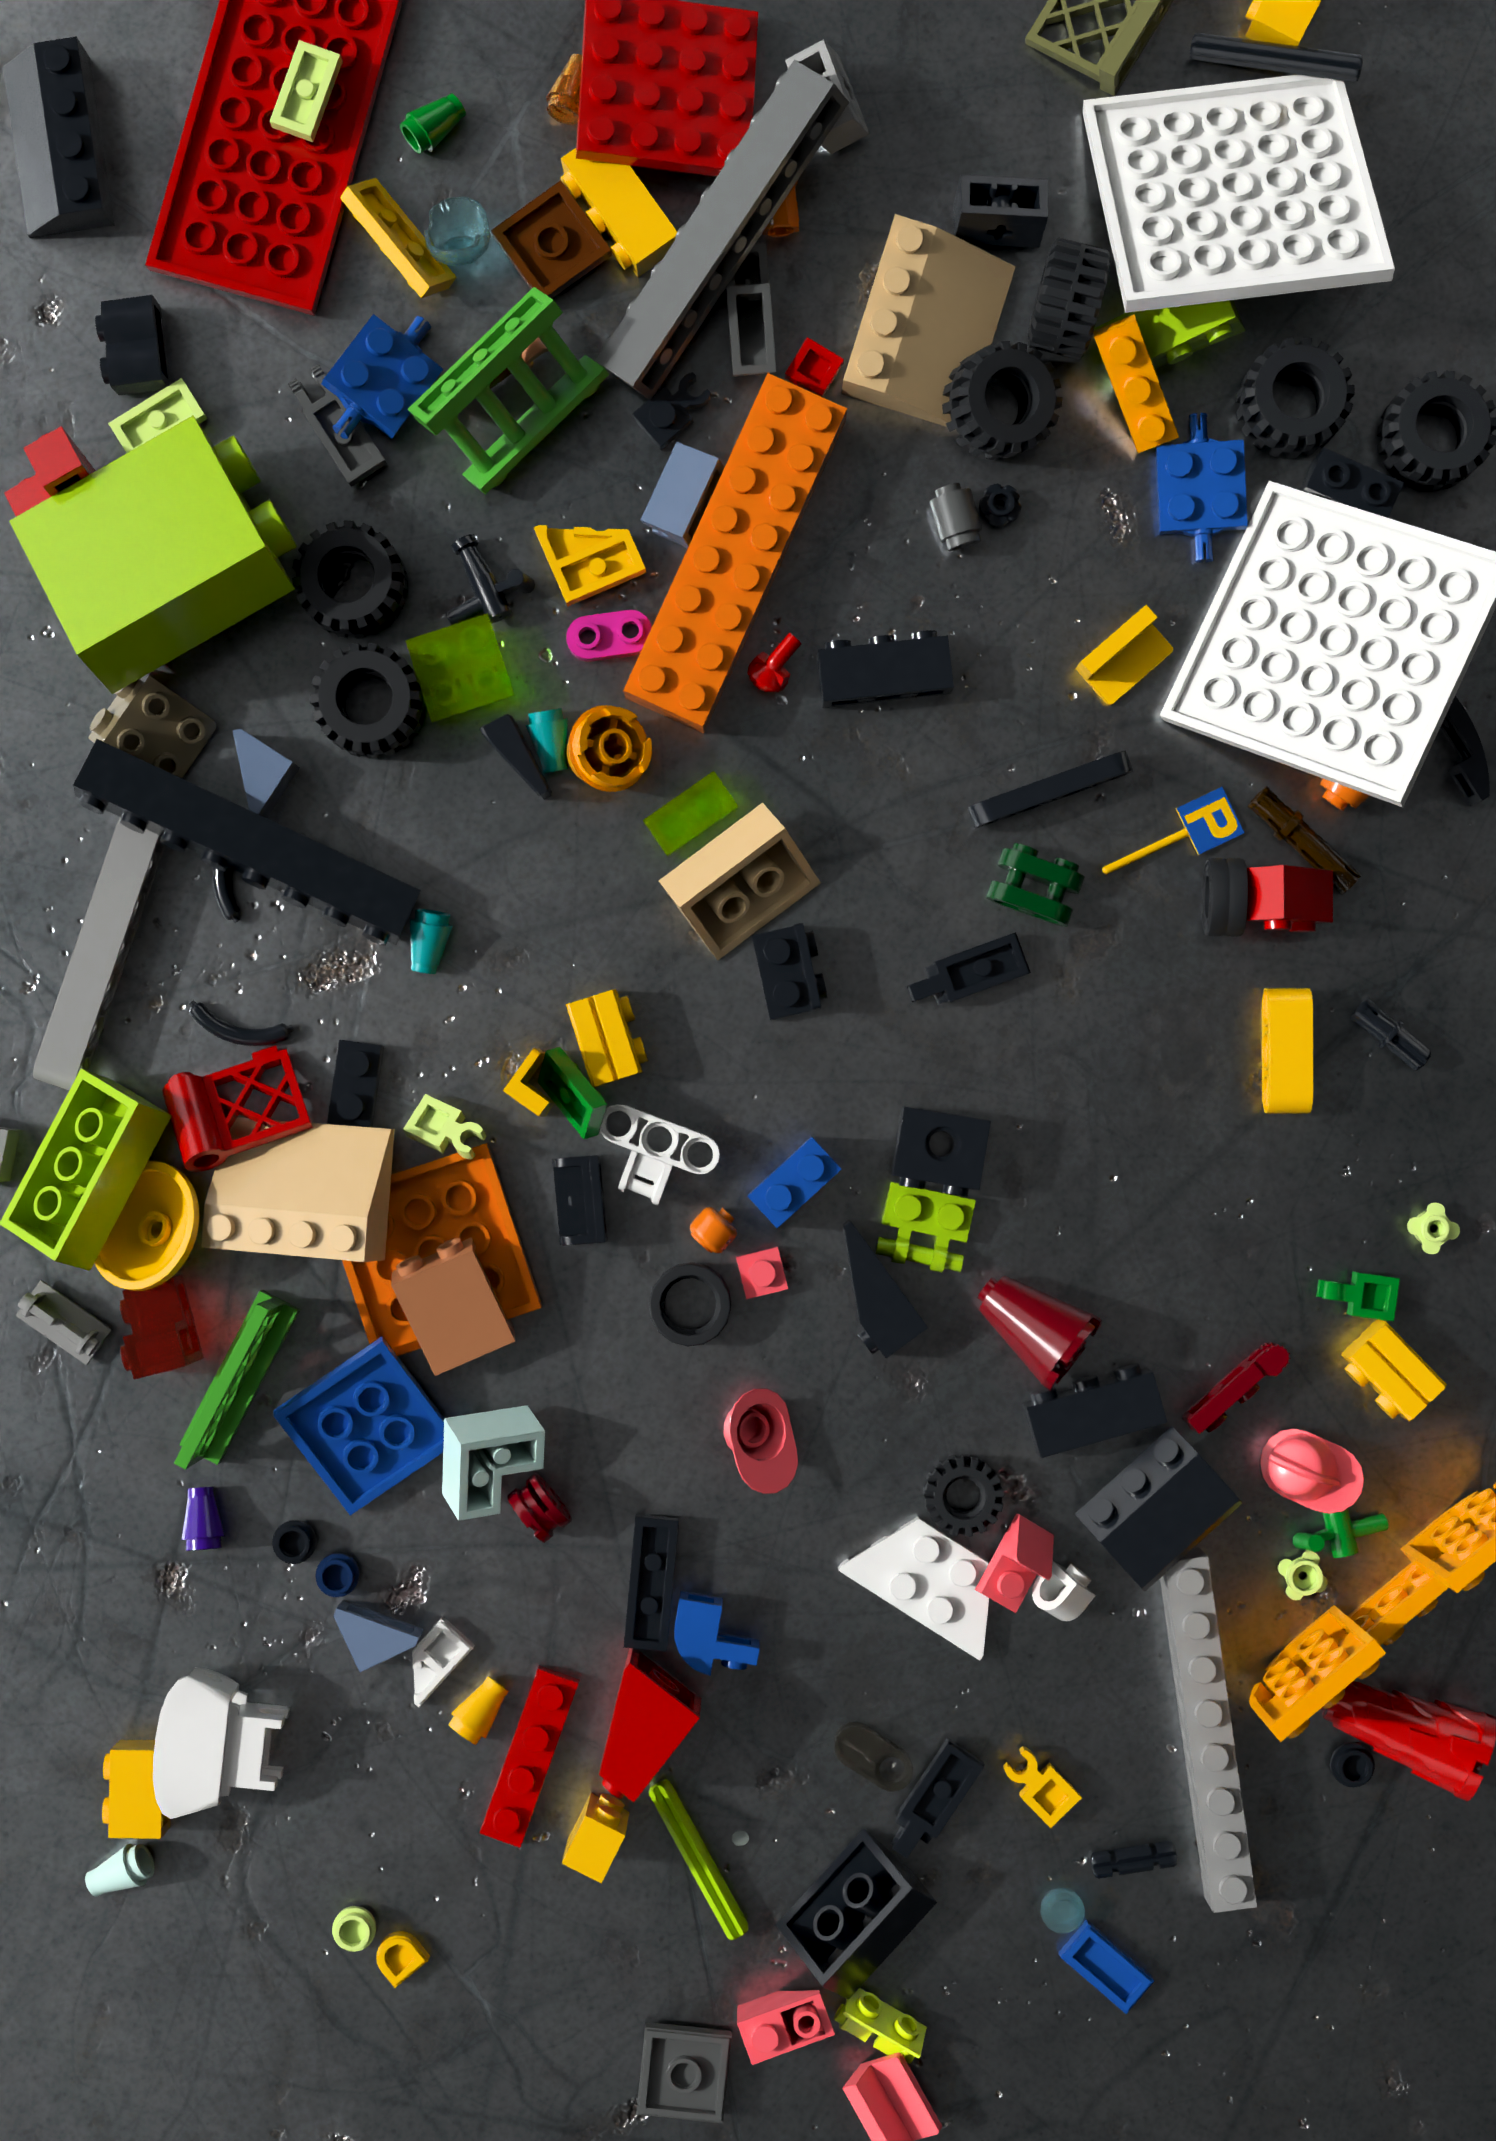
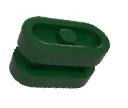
M1014 843L1012 849L1003 848L997 866L1009 872L1005 883L991 881L986 899L1037 919L1067 927L1073 909L1062 904L1066 892L1079 894L1085 876L1078 873L1079 865L1061 858H1055L1053 863L1037 857L1038 850L1019 843ZM1028 878L1049 886L1046 897L1021 889L1024 879Z

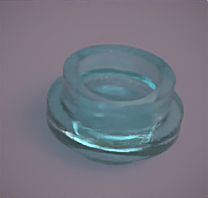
M1056 1888L1045 1895L1041 1903L1040 1912L1045 1925L1049 1929L1057 1933H1069L1080 1926L1084 1919L1085 1909L1080 1896L1076 1892L1068 1888Z

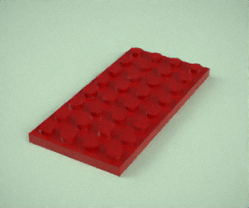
M219 0L145 263L149 271L315 316L345 209V204L340 197L347 186L352 184L403 0ZM299 40L338 53L343 61L314 142L274 129L269 122Z

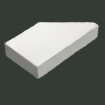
M444 1616L412 1650L415 1689L414 1704L418 1707L428 1699L475 1646Z

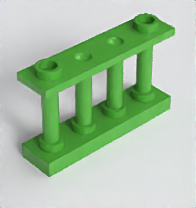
M535 287L408 408L413 417L435 436L443 429L449 434L473 463L462 475L485 495L492 488L500 485L506 478L507 473L585 398L594 394L599 388L600 383L609 375L604 367L586 355L578 361L553 328V322L563 313L552 298ZM538 337L566 372L548 391L521 358L522 352ZM506 368H508L535 403L517 421L489 388L490 383ZM474 399L480 403L504 433L486 451L458 419V414Z

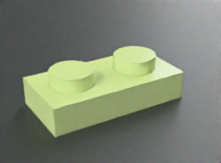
M301 40L298 41L269 121L272 128L314 142L343 62L340 54Z
M180 378L108 424L126 453L192 415H194L199 424L208 418L185 381Z

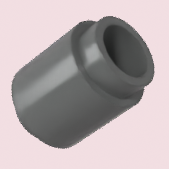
M953 483L935 490L936 498L930 500L929 504L940 541L942 543L946 542L948 551L964 549L981 541L979 531L982 530L971 489H961L960 483Z

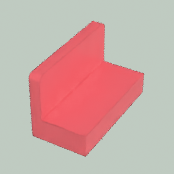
M899 2052L861 2063L842 2088L871 2141H915L937 2135L942 2129V2124L904 2056Z

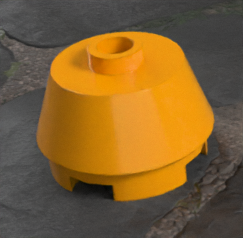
M601 705L587 710L576 720L567 744V759L572 771L579 779L598 790L618 792L633 786L641 778L651 761L652 741L650 737L647 738L643 727L636 719L638 718L637 715L621 707Z

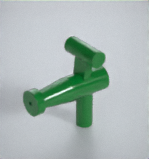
M1348 1508L1342 1512L1330 1514L1322 1512L1325 1529L1313 1534L1298 1532L1293 1536L1292 1540L1293 1545L1297 1549L1312 1552L1321 1551L1324 1548L1325 1541L1329 1540L1333 1558H1342L1359 1553L1356 1538L1388 1530V1521L1383 1513L1351 1521Z

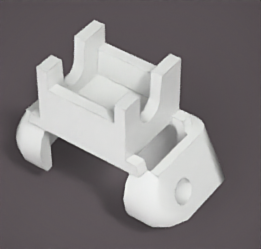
M195 1667L188 1676L178 1679L168 1692L160 1711L155 1738L153 1785L155 1798L162 1814L173 1819L218 1806L225 1796L230 1795L231 1787L274 1791L277 1787L278 1779H281L283 1776L284 1767L269 1765L273 1729H281L283 1727L285 1718L288 1719L291 1706L247 1702L248 1693L239 1691V1684L223 1674L206 1668Z

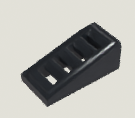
M506 714L479 729L483 737L538 796H541L544 800L552 796V791L512 715Z

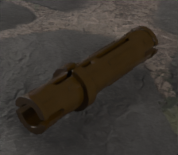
M1265 786L1247 805L1249 809L1261 817L1275 831L1274 837L1279 841L1284 840L1291 845L1313 868L1333 870V886L1341 895L1346 893L1359 880L1358 878L1361 877L1362 874L1346 862L1336 850L1302 820L1304 815L1298 810L1294 812L1285 805L1268 786Z

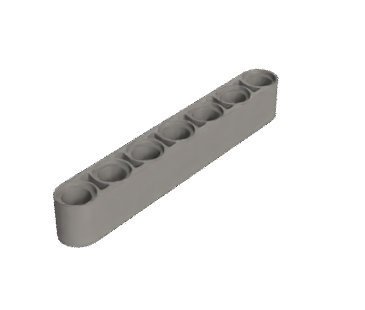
M121 817L118 819L33 1069V1078L35 1080L68 1091L80 1069L89 1070L166 846L160 841L162 836L147 829L144 833L135 832L120 823Z

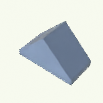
M232 730L249 810L268 818L300 767L244 730Z
M344 1600L338 1605L333 1616L359 1672L415 1647L424 1629Z

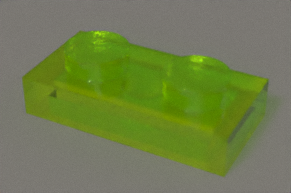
M713 771L646 817L643 822L666 856L669 857L733 813L739 806Z

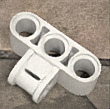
M616 1104L606 1108L600 1133L611 1143L632 1150L617 1191L624 1193L626 1190H630L651 1198L652 1204L658 1206L673 1166L691 1173L705 1174L713 1170L719 1162V1146L708 1135L628 1105ZM617 1111L626 1113L631 1120V1129L626 1135L621 1137L613 1135L607 1126L608 1118ZM658 1126L665 1127L672 1135V1144L666 1151L662 1152L653 1150L647 1140L649 1132ZM705 1142L712 1148L713 1159L707 1166L698 1167L690 1162L688 1150L692 1144ZM635 1175L653 1181L654 1185L635 1178Z

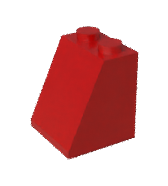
M631 1648L628 1651L599 1771V1776L603 1778L601 1783L607 1791L619 1799L626 1796L633 1803L700 1719L702 1699L639 1649Z

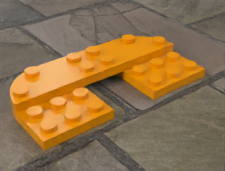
M1491 1488L1485 1489L1480 1493L1476 1491L1462 1499L1405 1544L1400 1550L1411 1563L1347 1616L1333 1605L1285 1646L1265 1668L1267 1672L1263 1677V1681L1266 1687L1261 1682L1255 1684L1250 1694L1249 1704L1280 1742L1286 1737L1292 1739L1300 1735L1309 1726V1718L1322 1707L1328 1709L1337 1704L1345 1695L1344 1689L1356 1678L1361 1680L1375 1672L1380 1665L1379 1659L1386 1654L1380 1645L1387 1646L1392 1644L1404 1633L1405 1628L1403 1626L1416 1615L1422 1617L1432 1611L1439 1602L1437 1597L1448 1588L1456 1593H1459L1462 1589L1468 1591L1484 1579L1486 1575L1484 1571L1496 1561V1493Z

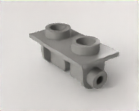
M42 1280L39 1281L32 1293L27 1292L18 1303L20 1310L16 1316L85 1365H88L112 1330Z

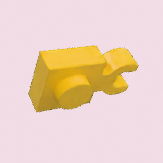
M1022 1746L1019 1751L1028 1761L1027 1766L1023 1770L1018 1771L1006 1762L1003 1765L1004 1770L1012 1781L1026 1784L1019 1792L1020 1797L1052 1828L1082 1797L1050 1762L1040 1771L1032 1751Z

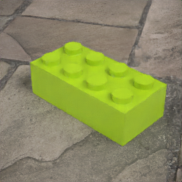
M81 1068L6 1209L0 1225L52 1260L90 1271L172 1115L116 1081Z

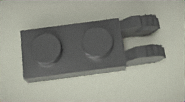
M317 364L311 368L312 377L318 386L323 388L326 393L325 396L312 404L308 398V392L296 378L289 382L288 385L304 408L302 410L304 416L352 487L387 463L361 422L358 423L348 439H344L340 435L349 422H346L338 434L335 433L332 427L346 411V408L336 395L321 385L326 374L320 365Z

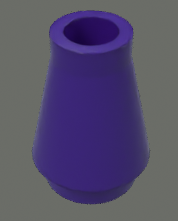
M214 1487L187 1489L188 1500L181 1540H186V1551L222 1548L221 1537H225L214 1496Z

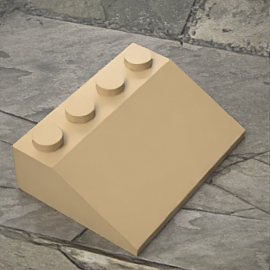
M895 214L844 375L841 394L947 427L946 423L952 420L950 414H943L942 404L949 401V397L943 395L945 385L952 382L949 375L953 369L960 366V362L966 357L992 344L1016 266L936 226Z
M237 1117L230 1129L233 1140L250 1135L257 1122L248 1118ZM274 1120V1121H277V1122H279V1123H281V1124L286 1123V1122H289V1121ZM311 1123L313 1128L228 1156L225 1162L215 1167L206 1197L201 1248L357 1262L385 1260L395 1129Z

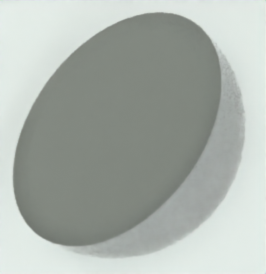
M736 1831L732 1835V1842L735 1846L744 1847L747 1845L749 1835L745 1831Z

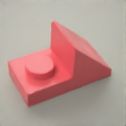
M1016 1513L975 1590L1016 1613L1036 1575L1048 1581L1052 1576L1054 1534Z

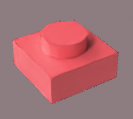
M778 1246L736 1256L746 1300L788 1289Z

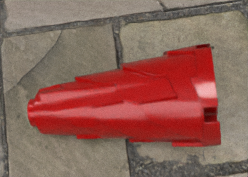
M1355 1681L1344 1689L1345 1695L1337 1704L1328 1709L1321 1708L1323 1710V1718L1332 1722L1335 1728L1373 1746L1374 1751L1411 1768V1773L1453 1793L1455 1797L1465 1801H1470L1477 1792L1484 1776L1479 1775L1483 1764L1489 1765L1496 1741V1717L1481 1711L1476 1712L1437 1699L1434 1702H1430L1396 1690L1388 1692Z

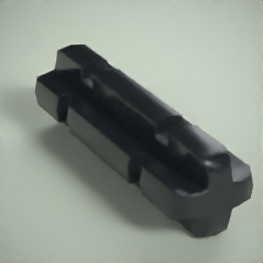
M1171 1841L1157 1842L1155 1847L1151 1848L1148 1844L1114 1849L1113 1854H1109L1108 1850L1091 1854L1092 1871L1095 1878L1098 1879L1113 1877V1872H1119L1120 1876L1151 1871L1157 1865L1160 1869L1177 1865L1176 1849Z

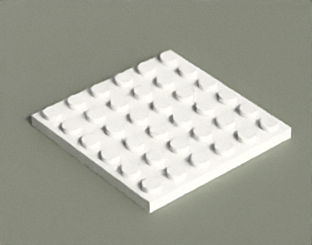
M1297 74L1083 101V117L1125 313L1392 281L1395 267L1344 80Z
M1269 481L1160 716L1164 721L1404 807L1496 609V552Z

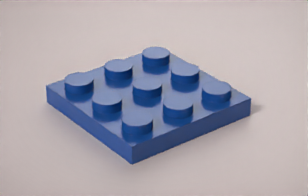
M383 1336L274 1409L273 1412L274 1418L350 1516L443 1453L444 1417Z

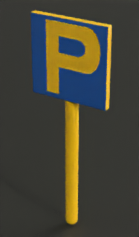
M1220 787L1176 808L1185 827L1184 829L1104 866L1102 872L1110 874L1189 836L1197 854L1200 855L1244 834V830L1223 787Z

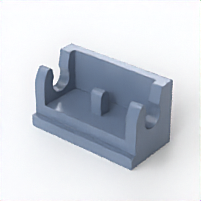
M676 441L640 519L641 522L653 528V533L688 548L724 470L720 459Z

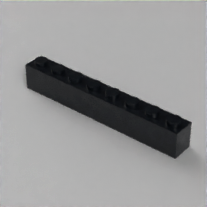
M96 739L73 784L75 796L80 798L79 804L84 808L97 814H103L105 810L121 817L120 823L135 832L144 833L147 829L162 836L160 841L166 846L179 852H185L186 848L201 854L203 855L201 860L217 870L225 871L229 867L243 874L242 880L258 889L266 890L267 886L282 892V898L294 906L304 909L307 905L323 911V918L335 925L346 927L347 923L356 926L364 930L362 935L365 938L379 945L386 946L387 942L397 945L421 890L98 739Z

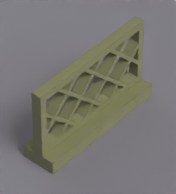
M1048 0L1025 37V43L1100 82V90L1116 96L1174 0H1136L1133 6H1131V0H1091L1090 2L1067 8L1066 0ZM1124 3L1127 12L1124 21L1105 27L1100 9ZM1061 5L1062 10L1056 11L1058 6ZM1095 12L1099 29L1075 36L1070 18ZM1065 20L1069 38L1051 42L1041 37L1047 25ZM1114 35L1113 39L1109 44L1108 37ZM1102 39L1105 52L1097 65L1080 56L1078 46ZM1072 48L1073 53L1066 49Z

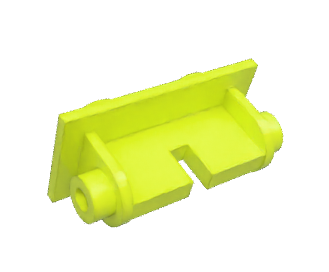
M861 1988L849 2000L846 1999L845 2005L841 2004L838 2007L834 2020L840 2023L839 2028L841 2030L849 2032L864 2042L868 2040L872 2033H875L878 2037L874 2041V2048L886 2055L899 2052L909 2064L915 2057L920 2058L927 2027L919 2023L912 2016L900 2012L880 2000L873 1993L866 1992Z

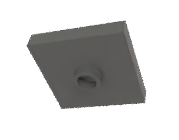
M645 2022L636 2115L723 2123L732 2031Z

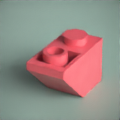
M820 1990L776 1991L737 2006V2025L752 2065L835 2035Z

